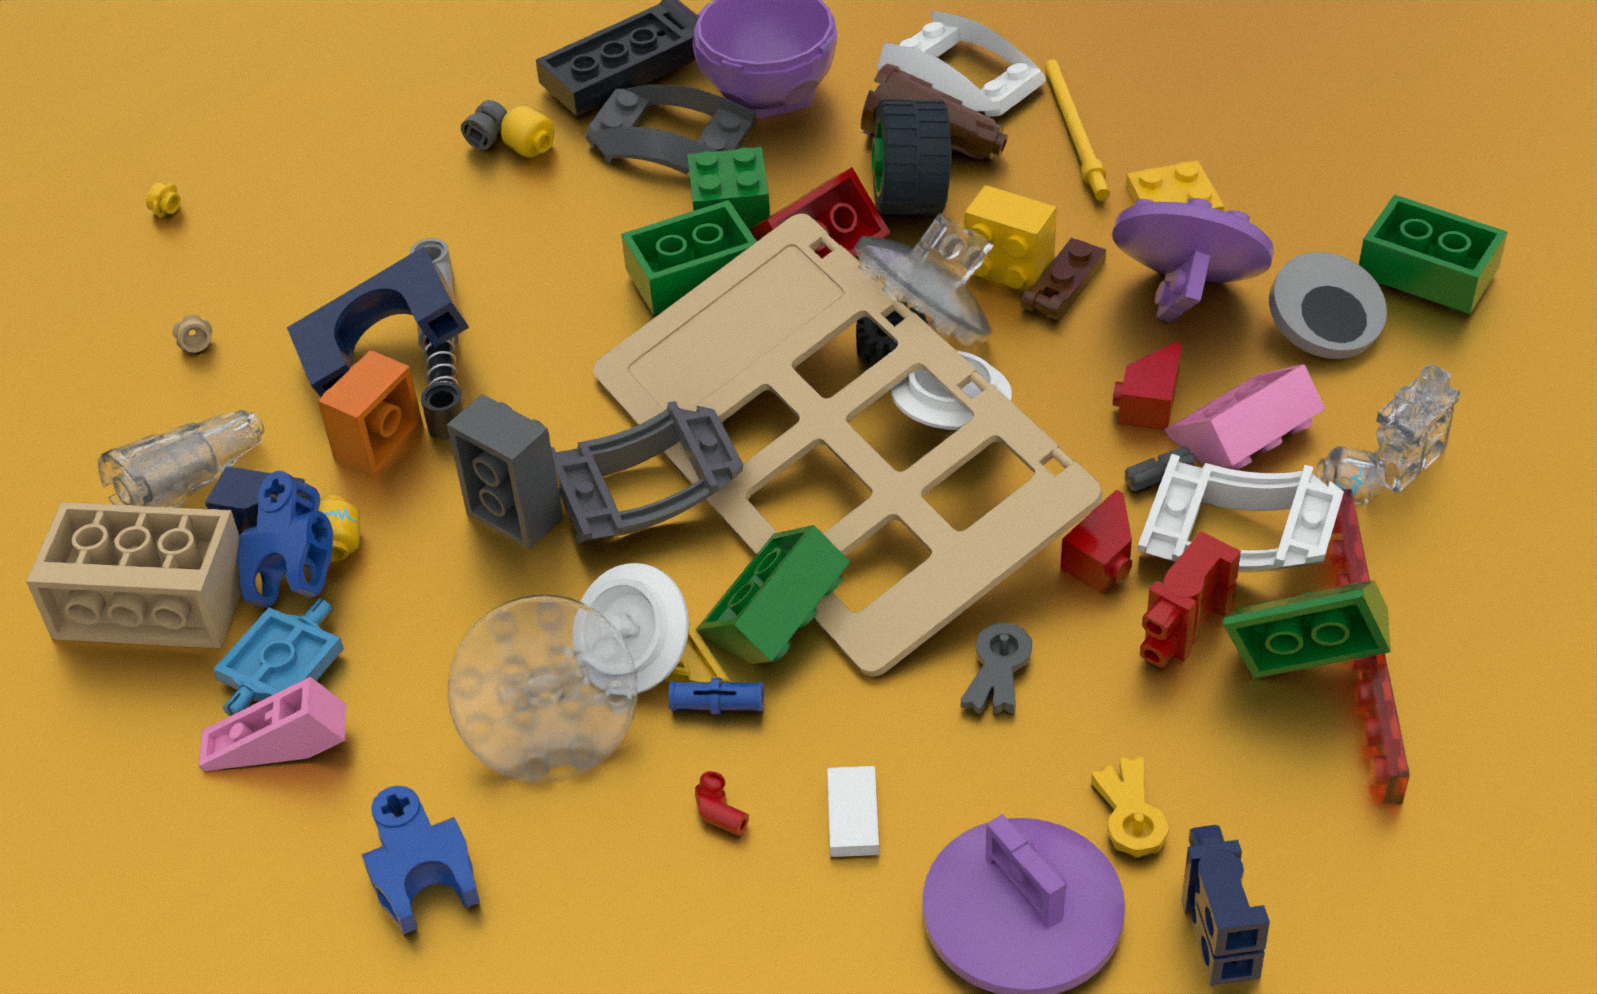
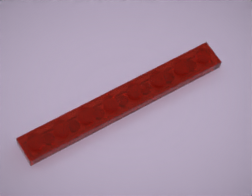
M1341 489L1344 493L1331 534L1332 540L1329 544L1331 567H1338L1339 573L1336 575L1335 588L1352 583L1370 581L1352 489ZM1385 653L1349 660L1350 670L1358 671L1359 680L1356 682L1355 690L1357 707L1365 708L1366 717L1363 719L1365 746H1372L1374 756H1371L1370 759L1371 782L1373 785L1380 786L1383 804H1403L1410 773Z

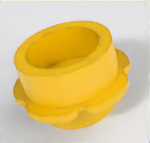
M161 182L155 183L150 188L146 197L147 208L160 218L164 217L167 213H175L181 202L180 195L176 193V185L173 183H168L167 185Z

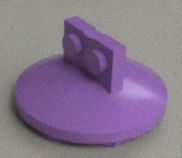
M1191 198L1187 203L1154 202L1148 199H1138L1135 201L1134 206L1122 211L1116 217L1112 231L1113 241L1122 252L1142 265L1166 275L1165 281L1160 283L1155 296V303L1159 304L1156 318L1170 323L1181 316L1185 310H1189L1201 301L1204 283L1234 282L1260 276L1270 268L1274 254L1272 241L1261 229L1249 222L1250 216L1241 211L1232 210L1225 212L1214 209L1209 201L1200 198Z
M1003 814L988 823L964 832L940 852L927 874L922 897L925 929L939 957L951 970L967 982L996 994H1058L1082 984L1095 975L1111 958L1119 943L1124 924L1125 901L1122 885L1117 872L1101 850L1084 836L1062 825L1030 818L1007 819Z

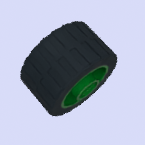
M882 99L878 103L874 138L872 141L871 168L874 199L879 214L941 215L945 210L950 183L951 132L948 108L943 100Z

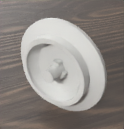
M957 351L986 381L993 384L1011 401L1012 391L1010 384L1001 372L980 357ZM923 369L910 373L907 378L890 390L895 405L905 415L919 423L945 430H958L973 418V415ZM972 381L962 388L971 399L982 392Z
M640 563L624 564L602 574L591 584L582 597L574 620L573 641L575 653L585 674L597 686L616 694H638L656 687L670 675L684 652L689 630L686 602L676 583L666 573L650 565Z

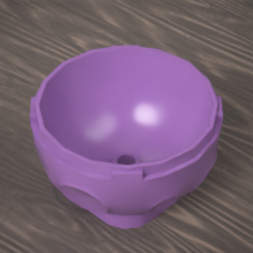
M714 0L711 3H707L697 14L698 21L694 28L693 50L701 73L712 82L726 99L754 111L757 119L800 110L808 107L814 101L815 89L830 70L837 44V29L834 16L831 14L830 8L822 0Z

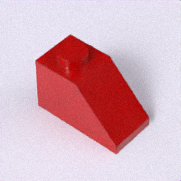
M1173 343L1126 366L1124 381L1115 382L1112 406L1120 407L1118 424L1161 430L1169 427L1179 375L1182 344Z
M1116 489L1062 538L1060 568L1101 594L1115 582H1122L1132 568L1133 562L1130 559L1132 536L1124 494Z

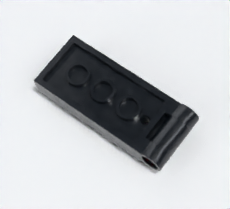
M662 0L658 5L536 59L539 83L576 116L589 112L593 108L606 103L615 89H627L646 85L663 75L676 71L695 61L693 38L698 15L679 0Z

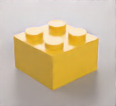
M985 185L964 213V272L1021 291H1025L1029 286L1033 287L1054 260L1057 207Z

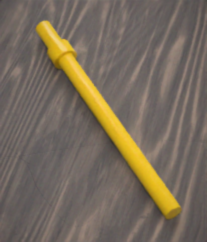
M1049 60L1045 63V70L1081 159L1083 178L1088 185H1091L1095 198L1098 201H1104L1110 196L1105 182L1106 171L1102 162L1095 157L1058 62L1056 60Z

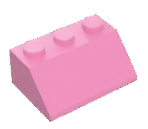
M1305 364L1257 374L1167 427L1165 431L1168 437L1180 447H1188L1191 453L1194 454L1195 459L1203 466L1205 463L1238 470L1252 461L1250 455L1256 451L1262 453L1279 446L1283 442L1281 436L1287 432L1294 434L1310 427L1313 424L1311 418L1325 410V407Z

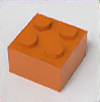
M369 350L357 363L352 365L349 371L318 400L333 459L372 477L423 426L410 366L372 350Z

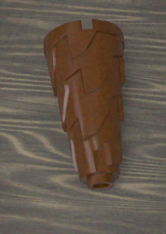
M887 63L880 69L874 79L880 85L875 91L869 90L861 118V130H864L862 133L874 137L878 103L882 99L943 100L948 108L952 152L981 160L985 158L991 160L994 155H1002L1008 135L1003 134V126L996 124L994 119L962 105L963 101L932 88L933 84L901 70L898 66Z

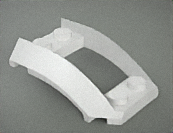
M932 10L930 12L933 22L925 25L923 30L912 38L902 41L900 45L884 42L877 67L879 72L887 63L898 66L901 70L933 84L932 88L963 101L962 105L977 112H985V115L988 117L1001 116L1046 82L1045 75L1031 59L993 30L966 17ZM962 40L992 51L1009 62L1011 66L995 80L986 83L984 88L980 90L964 75L937 57Z
M1171 454L1140 537L1137 551L1176 562L1192 543L1188 541L1201 504L1205 503L1223 508L1248 511L1291 509L1279 548L1240 550L1238 573L1279 571L1323 563L1344 491L1331 481L1329 486H1327L1312 473V466L1304 465L1303 471L1290 473H1255L1228 469L1205 463L1204 467L1200 468L1179 462L1180 456Z

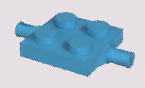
M318 598L304 616L286 615L268 607L215 666L213 670L217 681L237 689V692L223 705V710L227 715L232 716L246 709L252 701H262L310 676L316 681L344 649L340 637L328 633L318 626L332 612V607L327 601H322L321 598Z

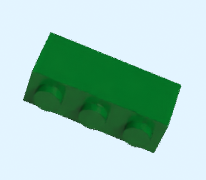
M815 525L774 533L695 630L703 638L750 664L776 662L790 648L791 643L788 640L796 630L803 628L814 618L817 613L815 606L822 597L829 595L840 585L843 579L840 574L850 561Z
M1375 580L1352 583L1347 586L1319 592H1308L1275 601L1260 602L1256 605L1238 608L1223 618V625L1254 679L1391 652L1388 607Z

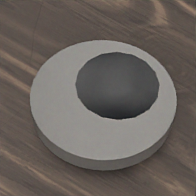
M1312 252L1291 259L1279 271L1269 293L1271 315L1283 335L1300 349L1323 358L1345 359L1364 352L1382 332L1387 318L1386 300L1375 279L1355 262L1332 253Z

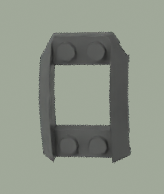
M646 85L627 89H615L590 123L585 139L593 148L597 146L605 155V162L611 163L614 158L639 159L657 163L687 175L689 173L687 154L739 149L756 123L757 115L754 111L723 97L686 86ZM651 105L678 106L712 116V119L697 141L664 130L637 127Z
M676 401L668 402L666 410L630 429L606 437L578 442L577 449L556 452L554 447H551L559 494L576 530V544L626 535L662 523L704 501L743 471V463L715 410L702 406H697L696 412L681 409ZM680 441L699 481L662 500L619 512L603 477L647 461Z

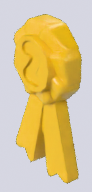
M1126 757L1120 758L1119 768L1122 781L1110 764L1103 771H1093L1091 774V784L1114 809L1107 821V832L1114 843L1115 849L1129 853L1135 858L1150 853H1158L1168 837L1169 825L1160 809L1145 802L1144 758L1137 757L1134 760Z

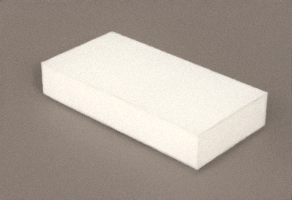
M875 766L827 768L830 857L879 855Z

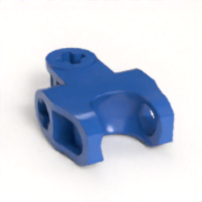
M275 471L263 480L259 488L257 526L247 528L241 533L238 546L237 563L243 598L245 602L261 609L271 607L276 602L280 583L285 574L291 591L300 593L306 598L318 596L325 585L327 570L332 557L333 529L328 517L318 511L320 505L318 490L307 483L296 482L293 476L284 471ZM304 566L310 572V583H307L304 577ZM258 573H260L262 580V595L259 594L255 585Z
M393 786L379 792L373 800L371 810L382 846L361 856L381 906L391 915L402 933L406 934L417 929L411 905L417 893L427 886L441 884L453 888L466 908L479 903L480 900L473 878V866L468 846L456 819L452 817L431 826L419 797L414 790L406 786Z

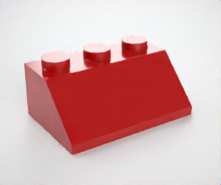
M853 167L832 177L749 229L755 240L759 241L788 218L796 214H806L827 231L834 241L842 245L853 256H856L890 234L888 227ZM824 244L814 250L822 259L832 252Z

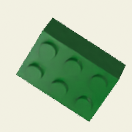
M1394 194L1363 238L1359 266L1365 269L1377 283L1471 314L1500 267L1508 232Z
M729 200L621 234L625 268L653 315L662 313L757 242Z

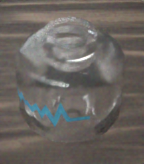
M1337 446L1330 451L1326 459H1320L1316 469V477L1327 486H1329L1331 481L1344 491L1341 503L1363 506L1381 493L1385 481V468L1383 464L1379 463L1377 456L1373 452Z

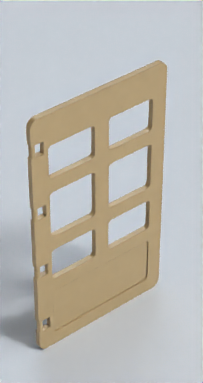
M796 214L788 218L599 358L593 367V373L597 381L637 425L660 414L667 409L668 402L676 401L679 408L695 412L697 406L714 409L722 423L765 390L773 391L799 418L797 424L743 464V471L737 477L705 499L755 555L772 534L778 532L749 502L750 496L818 445H826L872 492L869 499L823 533L844 556L892 520L901 521L932 553L925 562L860 612H851L833 592L823 596L815 606L817 613L813 619L866 676L876 677L886 673L1089 514L1102 501L1103 494L1100 484L1079 463L1074 462L1060 449L1054 440L993 384L986 381L966 359L915 312L910 311L890 289L842 245L834 241L827 231L806 214ZM822 244L832 251L823 259L814 252ZM894 310L904 318L895 327L885 318ZM862 317L870 318L898 344L897 348L830 398L821 397L795 371V368ZM923 369L973 415V418L908 469L898 472L849 425V422L907 378L910 373ZM971 381L982 391L973 399L962 390ZM680 441L662 452L691 485L699 481ZM991 443H1003L1035 475L966 530L956 531L923 499L925 494ZM1053 457L1066 468L1057 476H1054L1043 466Z

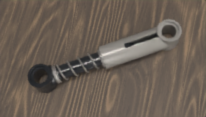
M436 238L421 240L414 244L410 254L425 247L442 272L454 296V274L447 244ZM417 324L418 343L424 350V359L426 361L425 371L427 373L426 384L428 387L421 394V404L427 429L434 438L449 440L447 424L465 409L461 390L458 387L457 380L454 378L457 375V369L453 366L456 362V357L452 353L458 343V335L434 348Z

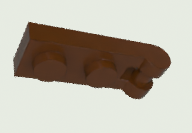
M1071 238L1034 286H1029L1025 290L1021 307L1031 312H1035L1038 309L1046 312L1048 318L1060 321L1105 263L1106 249Z

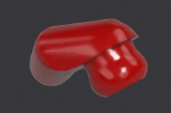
M713 771L703 773L699 780L700 784L695 787V799L699 815L706 822L740 836L746 829L749 814L727 805L726 794L723 790L726 782L721 774Z

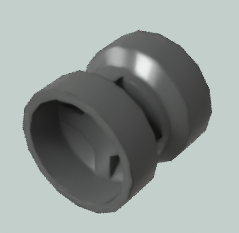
M493 100L483 101L475 110V114L469 115L461 124V132L465 140L472 147L479 150L488 149L496 141L497 136L501 135V123L507 114L506 109Z

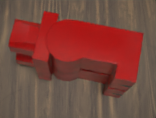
M1201 531L1167 571L1163 584L1156 581L1151 586L1148 596V609L1142 618V627L1146 631L1145 640L1140 645V656L1160 668H1163L1172 656L1184 662L1191 654L1192 646L1196 644L1199 638L1200 628L1213 613L1222 617L1227 616L1233 609L1235 602L1240 550Z

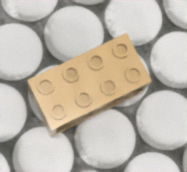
M61 502L26 583L51 639L222 649L242 594L237 563L240 536L231 510Z

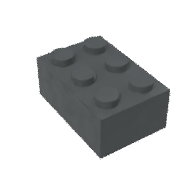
M481 394L447 424L467 515L528 549L534 547L564 519L549 439L550 435L548 428L541 422L534 419L531 420L512 410L507 404L497 402Z

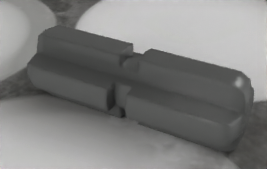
M1182 446L1157 456L1158 461L1155 458H1151L1130 466L1125 470V482L1131 491H1139L1162 481L1171 454L1180 456L1179 462L1195 466L1194 454L1191 453L1188 447Z

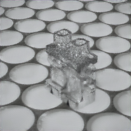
M1428 364L1420 371V375L1408 386H1403L1397 391L1394 398L1378 412L1376 422L1382 424L1376 432L1379 449L1365 460L1363 474L1398 494L1421 473V469L1425 470L1446 450L1454 405L1459 401L1460 391L1449 386L1451 380L1449 372L1434 364Z

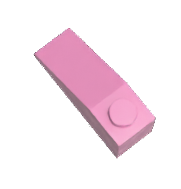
M310 676L203 729L198 767L204 771L308 759L345 741L347 704Z

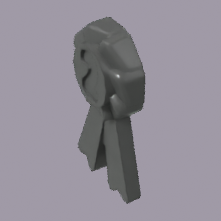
M995 623L979 633L976 643V655L983 666L962 696L961 708H973L976 713L981 714L991 691H994L993 714L997 715L1002 711L1015 713L1016 700L1013 673L1028 665L1032 651V639L1023 628L1014 624Z

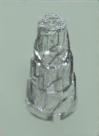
M239 410L199 423H187L163 434L149 435L101 454L98 459V470L102 485L106 487L113 483L116 494L108 497L113 505L178 508L185 503L184 499L215 481V476L223 472L226 466L231 467L243 454L259 445L262 440L261 435L264 434V426L261 419L254 412L249 413L246 410Z

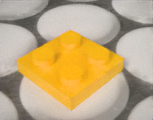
M1198 160L1126 174V187L1134 202L1138 199H1148L1154 202L1187 203L1191 198H1200L1209 201L1212 204V208L1224 211L1221 199Z

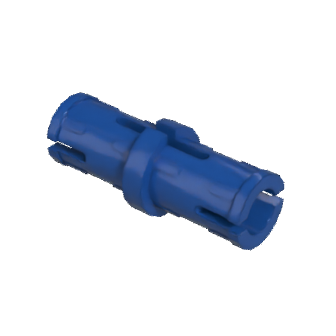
M712 678L711 682L671 681L669 685V708L671 711H676V709L710 710L711 714L722 715L723 710L763 711L765 693L763 682L728 683L723 682L722 678Z

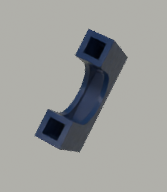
M425 247L413 252L287 327L310 385L320 398L354 365L353 353L360 337L372 325L386 317L397 314L413 315L416 323L434 348L470 328L442 272Z

